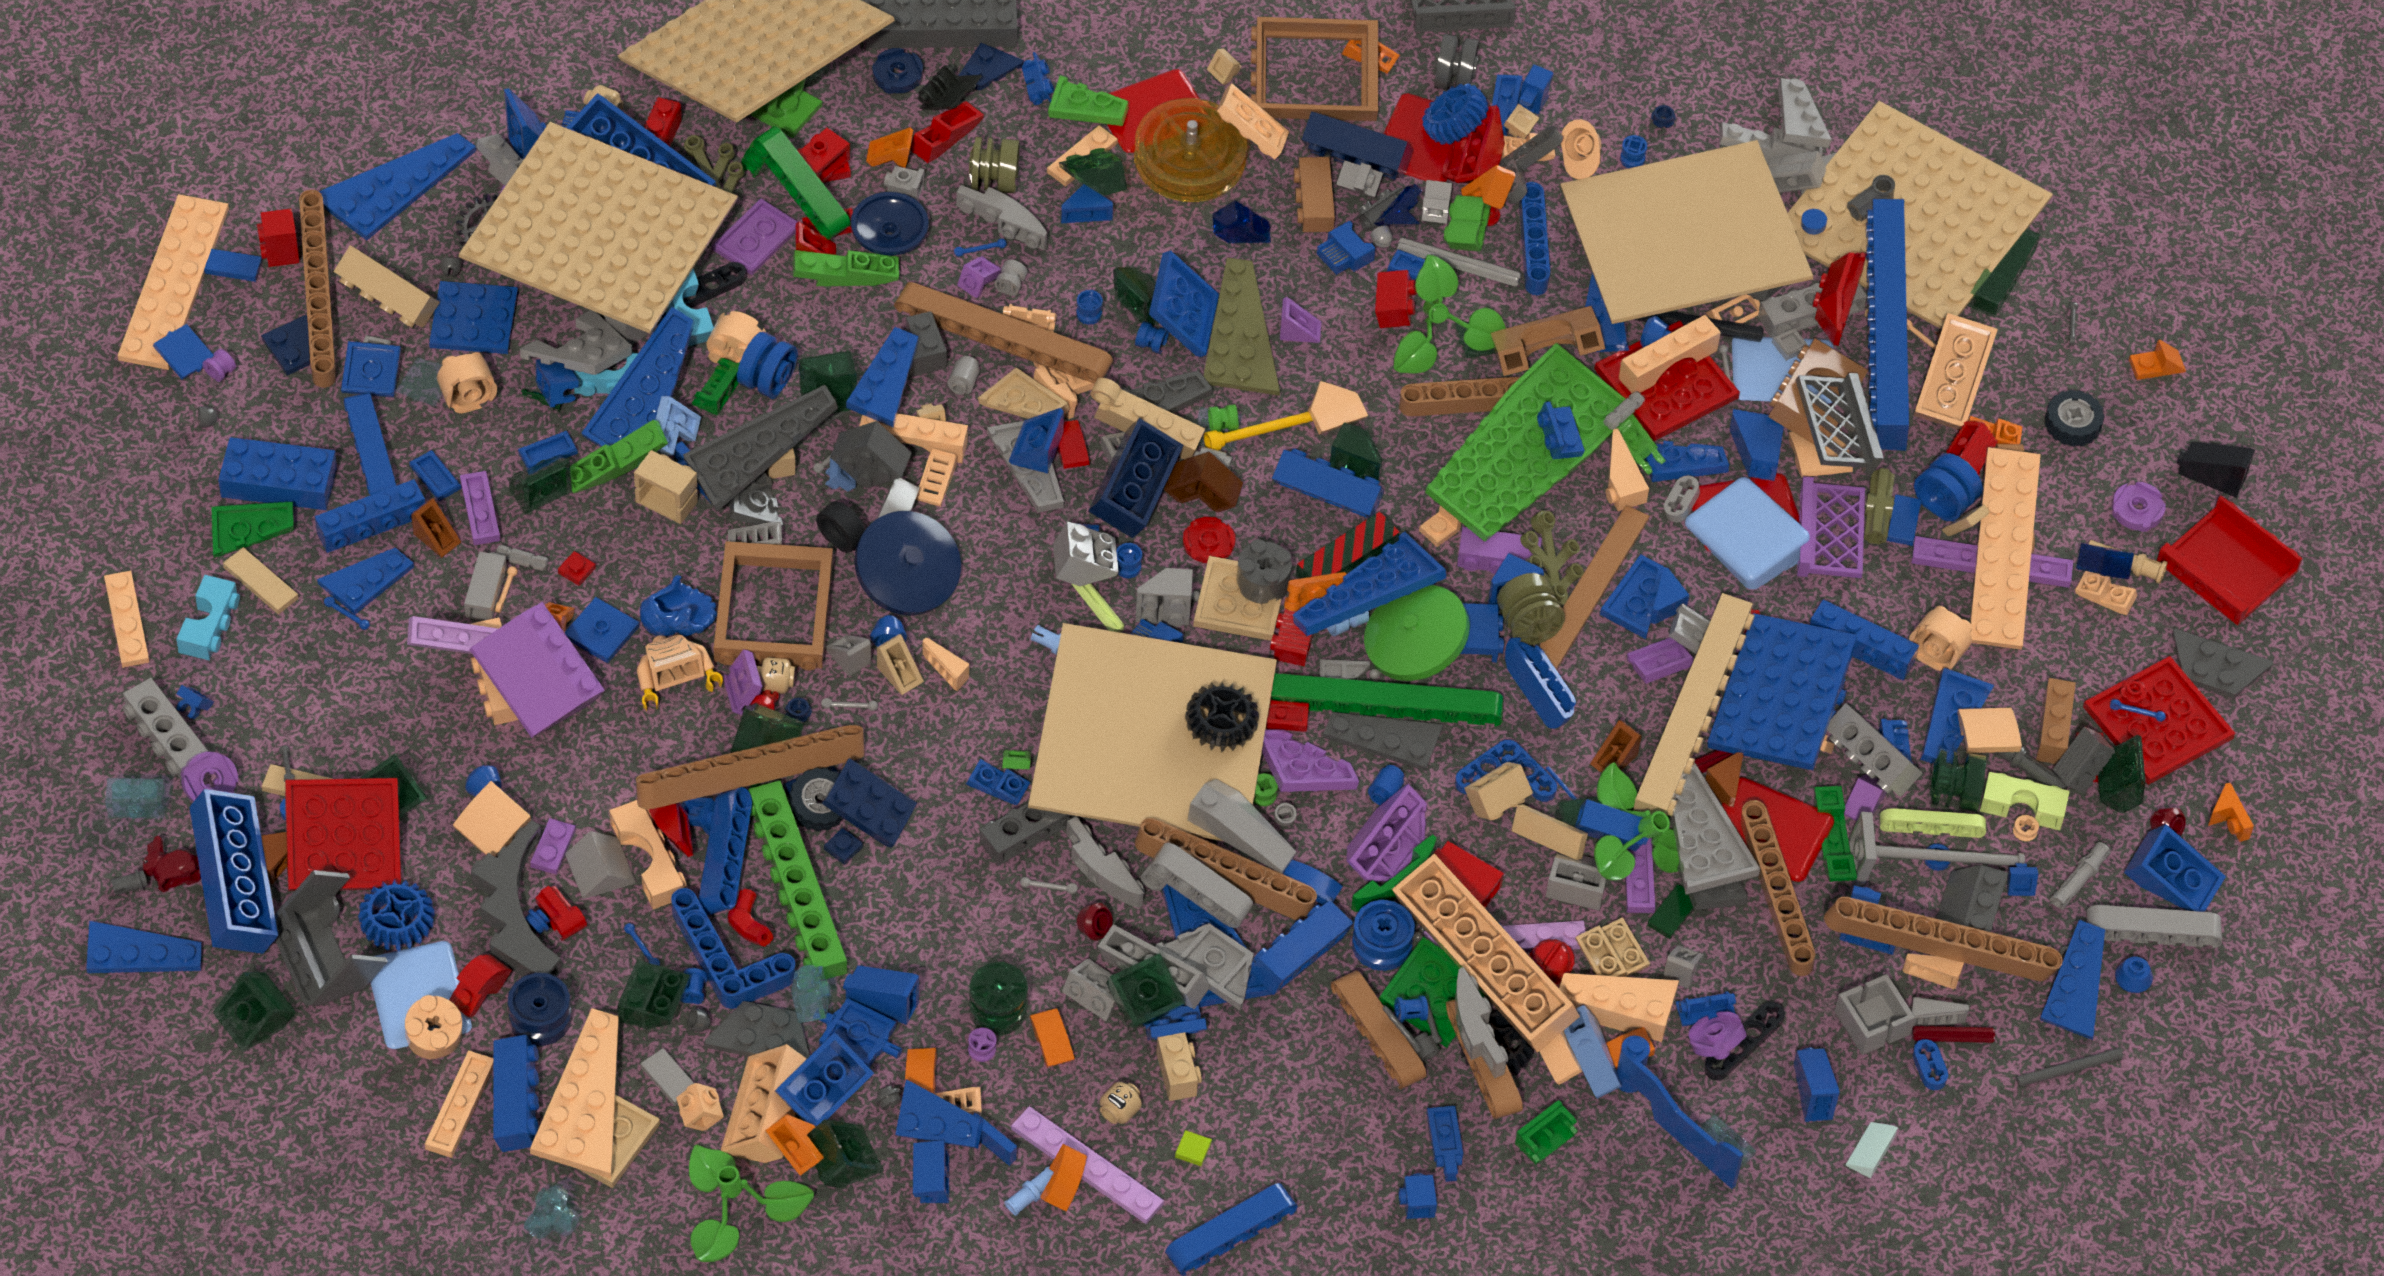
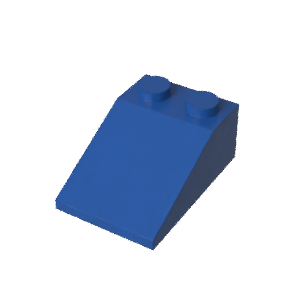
M509 88L504 89L508 139L514 151L522 159H525L545 130L546 125L544 122H539L536 113Z
M2166 824L2147 833L2124 871L2140 887L2186 911L2197 912L2206 911L2226 877Z
M834 1032L775 1092L803 1121L813 1124L815 1128L812 1131L815 1132L874 1072Z

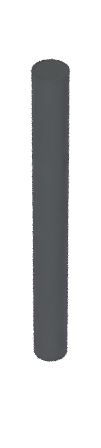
M2120 1048L2016 1076V1081L2019 1087L2122 1059L2123 1053Z

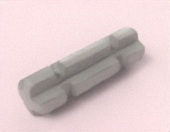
M1637 391L1633 392L1629 398L1625 399L1614 409V412L1606 416L1604 425L1610 430L1617 428L1619 423L1626 420L1635 412V409H1638L1643 404L1644 396L1640 395Z
M499 545L496 550L497 554L506 556V560L525 567L533 566V569L540 571L546 570L548 565V558L544 556H535L533 553L515 548L511 550V547Z

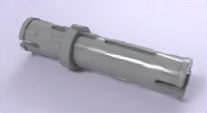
M2097 842L2089 854L2078 861V866L2073 873L2070 874L2057 892L2051 896L2050 901H2052L2053 905L2064 910L2088 879L2094 877L2099 872L2100 865L2111 854L2107 845Z

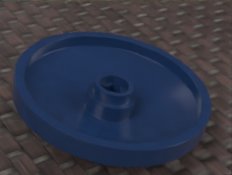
M896 511L879 517L864 531L855 550V571L861 587L877 605L892 613L906 616L928 613L946 602L959 582L961 558L954 539L940 523L921 513Z

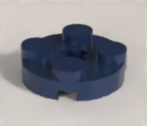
M902 48L885 50L877 56V60L873 63V80L878 87L888 94L909 92L921 84L923 76L922 61L915 53L912 52L911 55L904 52ZM895 68H898L899 71L904 70L902 73H894Z

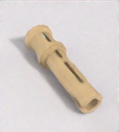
M2090 540L2085 556L2131 570L2137 577L2142 575L2154 579L2158 584H2161L2168 565L2167 561L2161 563L2147 558L2146 554L2142 553L2137 556L2094 540Z

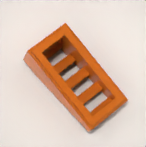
M1349 40L1342 55L1361 62V48L1357 46V44L1361 45V40ZM1378 42V53H1380L1378 56V70L1388 74L1400 55ZM1385 56H1388V57L1392 58V59L1390 60V62H1389V59H1388V61L1386 62V64H1385L1384 62H1382V59H1383Z

